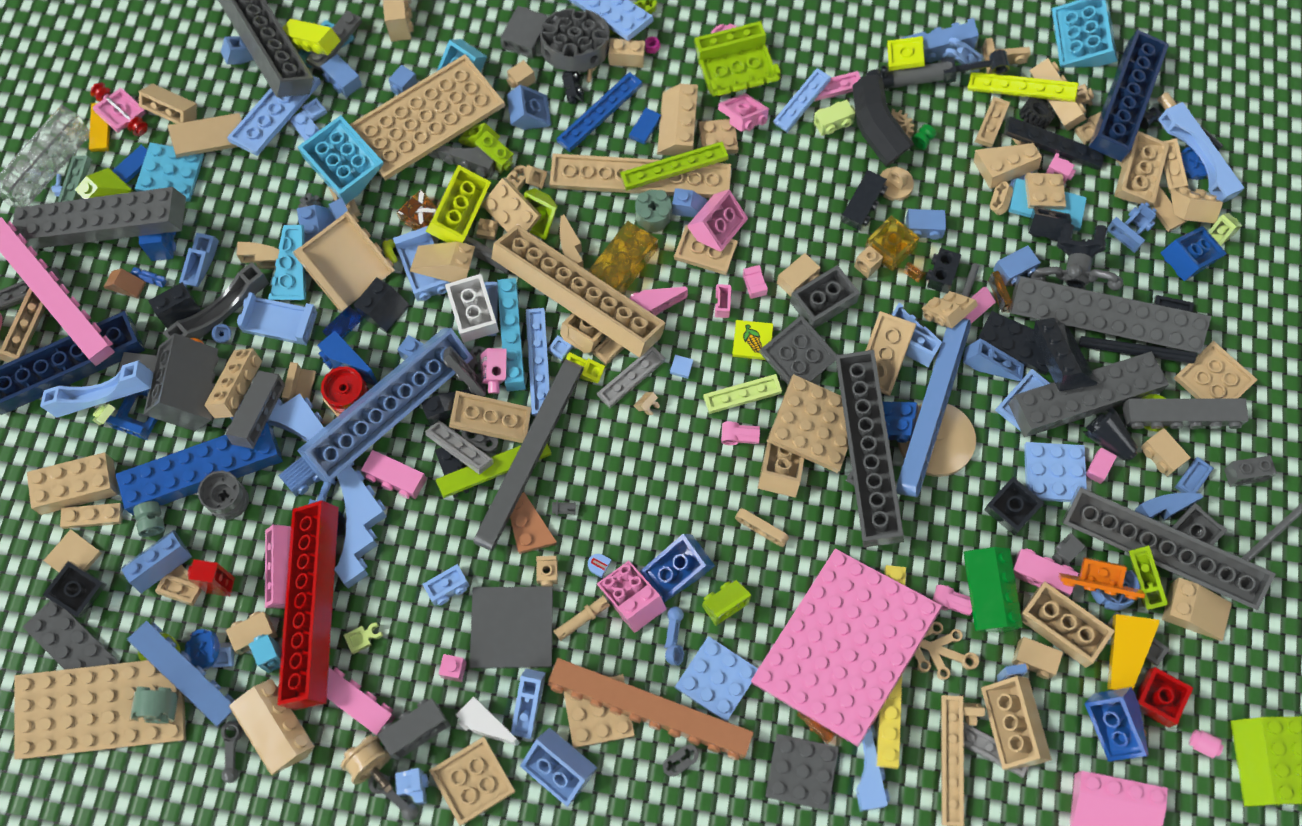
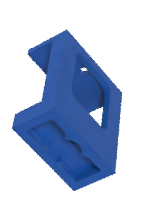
M149 389L126 396L116 416L110 415L106 423L113 429L147 440L158 419L149 417L146 422H140L129 418L128 414L139 395L148 397Z

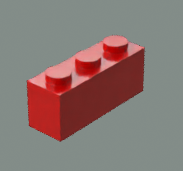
M193 559L192 565L188 568V579L208 594L230 597L235 577L218 563Z

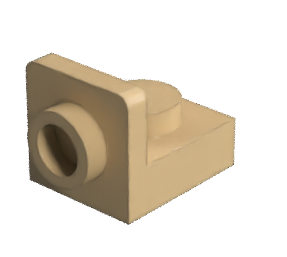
M1086 84L1080 85L1077 91V104L1082 103L1084 105L1088 103L1089 106L1093 105L1092 99L1094 94L1092 89H1088Z

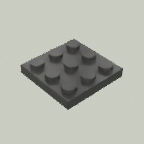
M802 315L759 350V353L787 385L793 374L811 382L836 361L835 352Z
M776 734L765 798L828 811L839 747Z

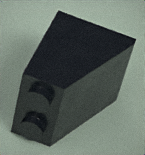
M183 282L148 300L156 316L167 329L176 321L201 311L189 287Z

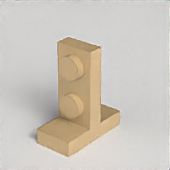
M986 38L982 47L984 61L990 60L989 55L996 51L992 38ZM1030 47L996 49L1007 52L1009 64L1027 63L1031 53ZM990 67L986 68L988 74H993Z

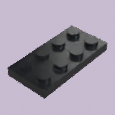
M991 310L977 340L981 338L1023 363L1025 367L1043 375H1046L1048 372V368L1032 337L1034 329Z

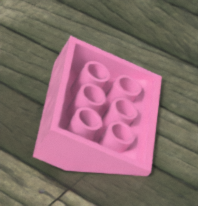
M1086 771L1077 772L1074 777L1070 826H1163L1168 788Z

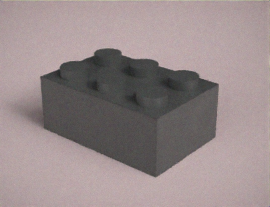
M836 265L792 292L790 303L798 314L802 315L812 328L815 329L857 303L860 293L841 268Z
M428 698L422 700L417 704L418 708L412 712L410 710L404 712L399 716L400 720L394 724L392 722L386 724L381 728L382 732L377 734L389 755L397 761L451 726L439 705L432 698L430 700Z

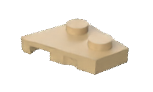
M181 564L161 579L155 592L194 606L202 589L188 579V571Z

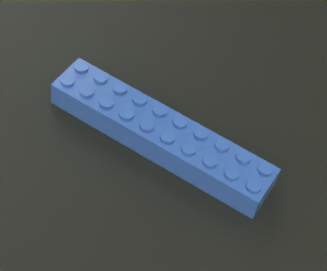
M452 328L440 330L297 450L322 481L330 482L456 374L443 361L446 348L451 346L466 363L473 359Z

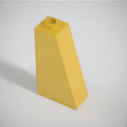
M1118 614L1113 615L1112 629L1114 633L1111 636L1107 689L1116 690L1127 687L1134 689L1159 626V620Z

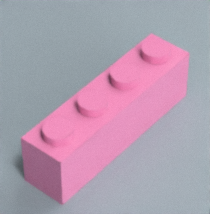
M272 525L265 530V608L285 609L291 526Z
M335 667L334 670L328 668L327 699L375 735L382 732L381 728L393 722L396 718L391 714L393 709L385 703L381 706L375 702L377 698L368 691L365 694L359 690L361 686L352 679L350 682L343 678L345 674Z

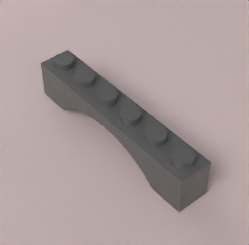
M442 145L428 154L431 158L444 160L450 165H460L483 177L492 178L495 172L496 162L479 147L462 149Z
M251 262L237 273L229 287L212 304L190 317L176 321L163 334L167 339L174 333L187 338L201 339L216 325L241 307L249 292L256 295L269 284L268 280L260 269Z

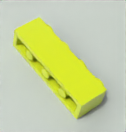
M289 19L282 27L296 49L306 50L307 52L311 51L317 54L329 55L341 41L333 29L327 26Z

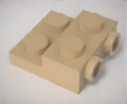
M950 291L942 299L934 297L929 300L922 310L926 320L952 329L975 309L978 304L975 299Z

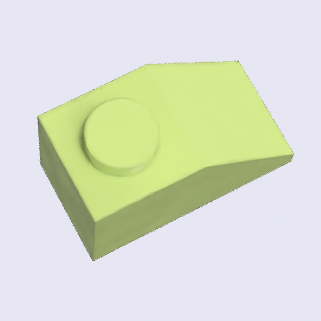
M1226 213L1219 217L1208 232L1221 246L1234 236L1242 225L1235 217Z

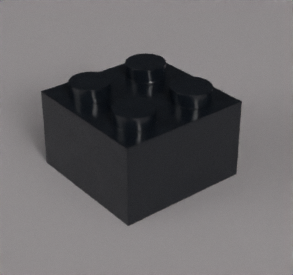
M1012 477L986 505L984 511L1016 536L1042 507L1044 502L1017 479Z
M67 561L43 593V596L74 616L83 618L107 584L74 562Z

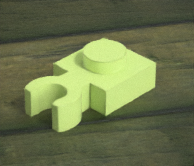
M377 622L370 624L367 630L361 626L344 634L352 654L371 646L370 639H380L383 636L382 632L373 634V630L379 627Z

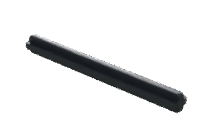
M1081 336L1079 339L1080 347L1132 355H1142L1152 351L1154 357L1159 359L1195 363L1197 356L1195 352L1108 339Z

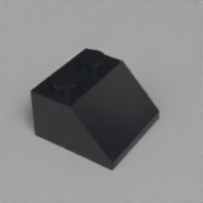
M377 277L353 304L358 315L385 333H388L410 306L390 285Z

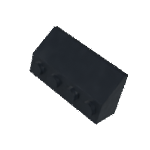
M1055 318L1036 320L1032 337L1059 392L1097 385L1098 382L1069 327Z

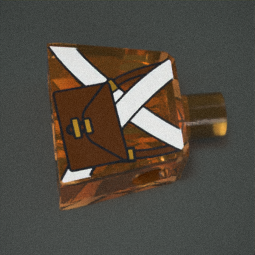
M420 189L397 211V215L402 223L417 230L429 225L437 207Z

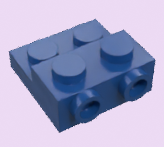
M882 401L888 441L896 440L900 443L911 441L917 420V402Z

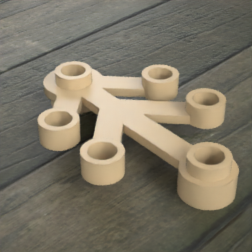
M934 622L925 637L931 634L939 635L943 631V625L940 622ZM933 626H939L940 631H934ZM954 629L950 634L932 642L923 639L914 654L918 662V670L926 673L931 668V664L924 658L920 647L928 650L938 670L937 677L940 680H946L950 676V670L945 667L940 655L962 663V666L967 670L975 669L979 665V658L972 652L963 655L942 647L951 642H959L962 639V632L958 629ZM957 633L959 639L953 638L952 634ZM966 659H971L973 664L971 666L968 665ZM921 663H926L927 669H922ZM941 670L946 671V677L941 676Z

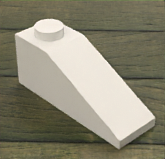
M475 697L456 714L460 719L458 724L465 731L470 729L478 735L515 746L520 744Z

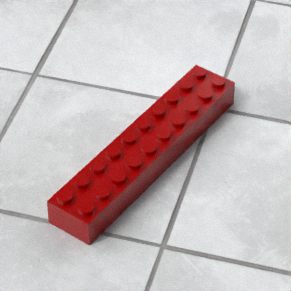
M322 500L292 510L277 706L293 710L326 704L339 507Z

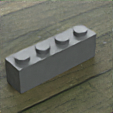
M258 371L252 379L251 386L244 395L243 401L239 409L236 410L235 417L226 431V436L232 445L254 448L285 387L279 374Z

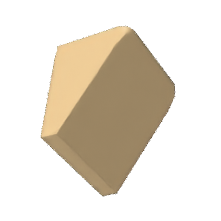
M527 165L526 184L542 189L547 171Z

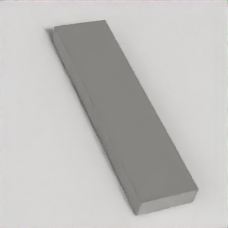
M652 346L597 393V396L611 408L664 363L665 357Z
M440 420L425 431L427 437L479 475L494 464L491 457Z
M963 722V747L1002 767L995 739ZM1028 767L1008 769V771L1023 778Z

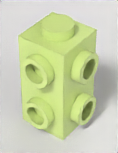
M847 100L836 102L830 107L821 108L815 112L814 124L821 136L832 134L838 129L847 128L853 124L856 112Z

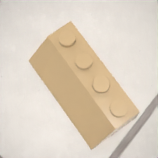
M678 84L663 92L657 155L675 156L693 150L698 85Z
M1014 676L982 687L981 690L1002 769L1022 768L1051 761V755L1029 678Z
M272 678L252 687L229 706L271 776L307 758L314 748L313 743L293 711L289 708L277 706L279 689Z

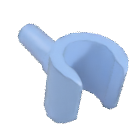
M57 174L56 183L51 188L55 192V196L58 197L62 189L61 174Z

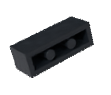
M867 170L842 214L841 222L859 231L862 230L863 226L867 227L871 219L869 216L871 211H876L880 203L878 201L880 195L884 196L887 191V179Z

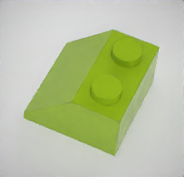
M737 580L732 583L730 581L726 582L720 587L721 590L716 594L711 592L704 597L705 601L702 607L715 626L749 605L751 594Z

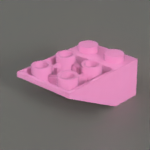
M629 560L597 583L598 587L634 633L667 610L658 592Z

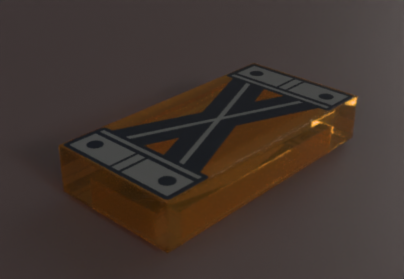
M992 272L988 281L1002 313L1008 311L1012 301L1000 272Z

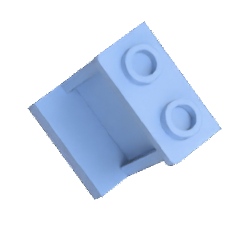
M428 226L393 238L416 301H424L431 296L446 293L445 284L450 283L410 272L418 246L434 244L431 234L425 232Z
M249 292L248 297L244 299L243 311L238 316L237 324L243 333L307 346L318 312L313 304L306 303L305 307L258 298L254 293Z

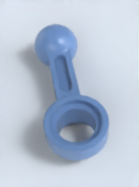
M672 607L667 614L669 624L664 648H667L665 658L671 665H680L684 658V651L681 645H677L680 621L683 619L684 614L681 608Z

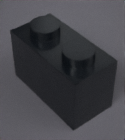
M1034 206L1028 223V234L1038 238L1042 236L1052 241H1058V238L1061 236L1062 225L1065 223L1071 224V215Z

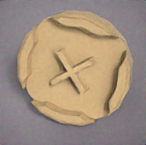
M891 167L881 173L880 176L887 179L886 186H888L883 196L890 201H901L910 196L913 191L914 180L907 170L900 167Z

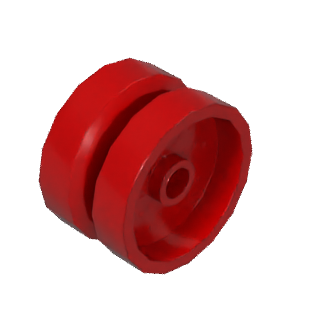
M348 366L332 369L325 375L321 383L323 398L339 414L369 391L368 385L355 369Z

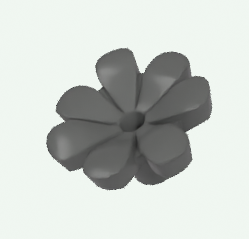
M307 193L306 196L300 198L301 204L298 205V208L311 205L322 206V203L318 202L320 197Z

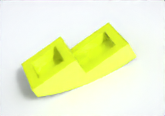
M570 352L567 354V360L584 367L580 379L599 383L605 368L604 365L589 358L585 360Z

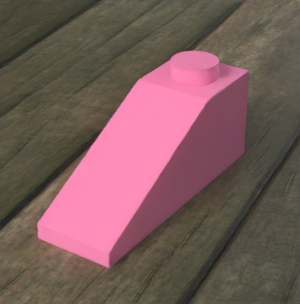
M686 287L643 290L640 293L632 294L629 299L653 315H657L687 298L688 289Z

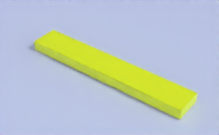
M971 72L968 91L1075 102L1079 83Z

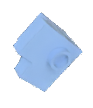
M416 768L395 773L398 796H412L416 804H427L425 787H428V776L424 774V771Z

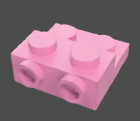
M744 93L719 103L718 110L729 116V124L742 132L745 130L750 131L759 124L764 125L768 120L769 108Z

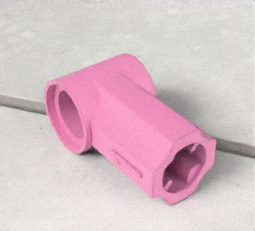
M732 421L722 423V444H759L760 426L739 425V423Z
M945 585L936 586L932 601L942 605L941 610L950 609L968 616L971 615L972 607L969 596L954 592V589Z

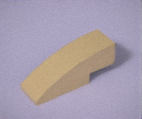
M562 215L560 219L562 253L565 257L584 268L583 260L579 255L582 252L581 242L565 215Z
M237 242V257L241 263L253 262L257 264L259 269L276 268L275 263L276 259H278L279 249L260 243Z

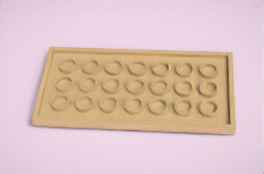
M466 54L349 125L384 162L378 172L386 181L505 107V103Z
M148 660L14 675V760L186 740L184 695ZM137 687H149L150 690L158 691L159 687L171 688V692L177 693L178 700L174 722L169 720V723L158 724L146 723L144 718L139 717L138 721L130 719L134 692H136Z

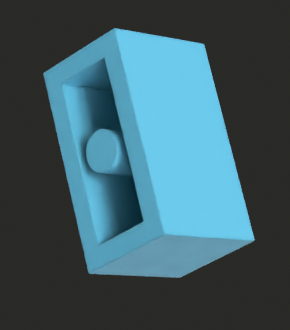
M268 634L255 637L254 641L249 643V647L257 666L267 673L280 668L282 650L279 643Z

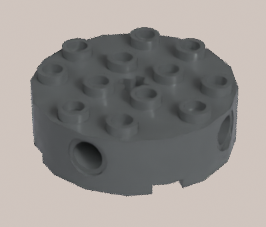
M567 8L554 12L542 23L540 30L541 54L556 69L586 72L588 69L602 64L609 52V26L603 17L590 10L585 9V12L575 11V8Z

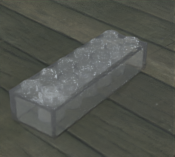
M61 105L1 171L0 197L5 203L13 208L30 206L31 202L42 192L43 188L54 178L57 172L65 166L66 162L77 152L79 147L88 140L90 131L77 113Z

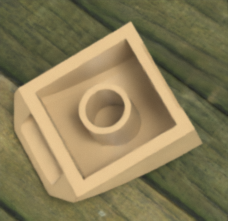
M573 313L562 323L560 330L563 340L581 350L583 354L592 352L605 336V334Z

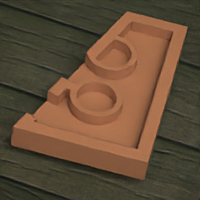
M523 492L510 516L518 553L521 554L557 545L551 532L525 492Z

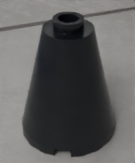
M1110 407L1106 409L1108 411L1106 415L1101 413L1086 427L1088 431H1083L1086 437L1117 455L1120 459H1128L1130 461L1138 454V446L1117 411Z

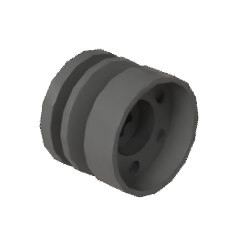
M212 472L201 481L198 488V498L201 504L219 519L230 520L240 516L246 510L249 503V494L246 488L230 472Z

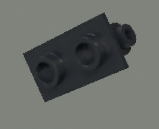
M578 71L563 72L562 80L564 88L567 89L565 90L567 101L570 104H575L577 100L584 103V90L579 82L581 77Z

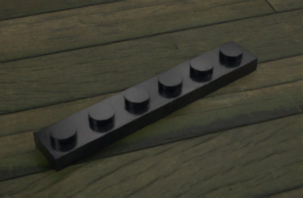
M1011 116L1006 119L1004 135L1027 144L1033 143L1035 147L1054 154L1058 153L1060 154L1059 156L1096 170L1103 167L1104 154L1085 144Z

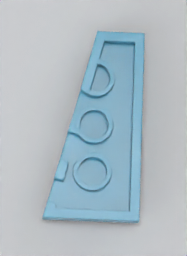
M283 225L279 244L280 251L275 263L276 270L274 277H272V289L268 300H306L305 268L293 255V251L305 244L304 225Z

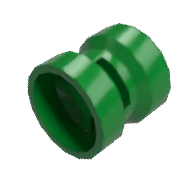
M923 124L919 129V133L912 137V142L919 149H926L937 133L932 126Z

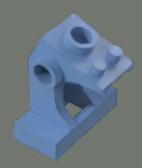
M1147 202L1145 204L1141 203L1138 208L1134 207L1128 214L1130 218L1123 223L1119 218L1115 217L1108 226L1107 231L1134 253L1145 241L1140 235L1145 230L1149 231L1156 224L1154 220L1157 210L1150 208ZM1133 222L1140 229L1135 232L1128 226Z

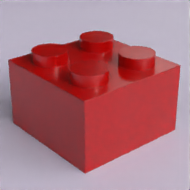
M1153 667L1146 671L1135 696L1142 714L1170 728L1178 724L1193 687Z

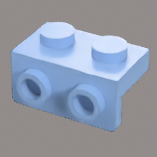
M458 564L422 584L434 606L447 603L450 597L455 594L460 595L464 593L467 587L470 586Z

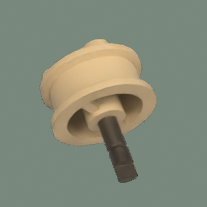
M369 735L356 748L351 747L344 753L345 758L340 767L343 771L350 773L352 776L351 782L354 785L366 781L372 775L388 794L393 790V787L384 779L385 777L379 770L384 767L391 756L380 745L381 740L379 737Z

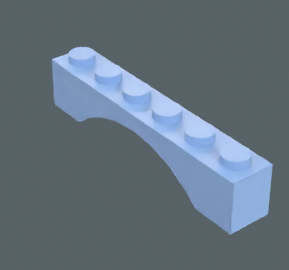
M1182 102L1163 112L1158 120L1167 133L1188 144L1202 160L1208 174V191L1212 195L1217 196L1216 199L1223 203L1235 198L1244 189L1241 181L1233 173L1230 166L1215 148L1210 138L1205 134L1185 104Z
M138 360L122 365L121 370L115 377L101 384L85 387L56 386L44 390L40 407L58 418L151 389L154 372Z
M871 725L862 740L864 769L861 780L856 788L860 812L884 808L888 806L887 802L890 801L888 789H884L882 780H885L883 767H876L877 746H875L873 738H876L874 725Z

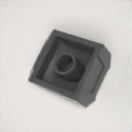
M1193 503L1172 526L1211 545H1214L1227 531L1224 526L1212 519L1196 503Z

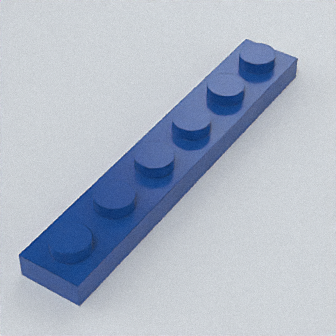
M629 72L559 135L557 142L568 152H571L641 88L642 81Z

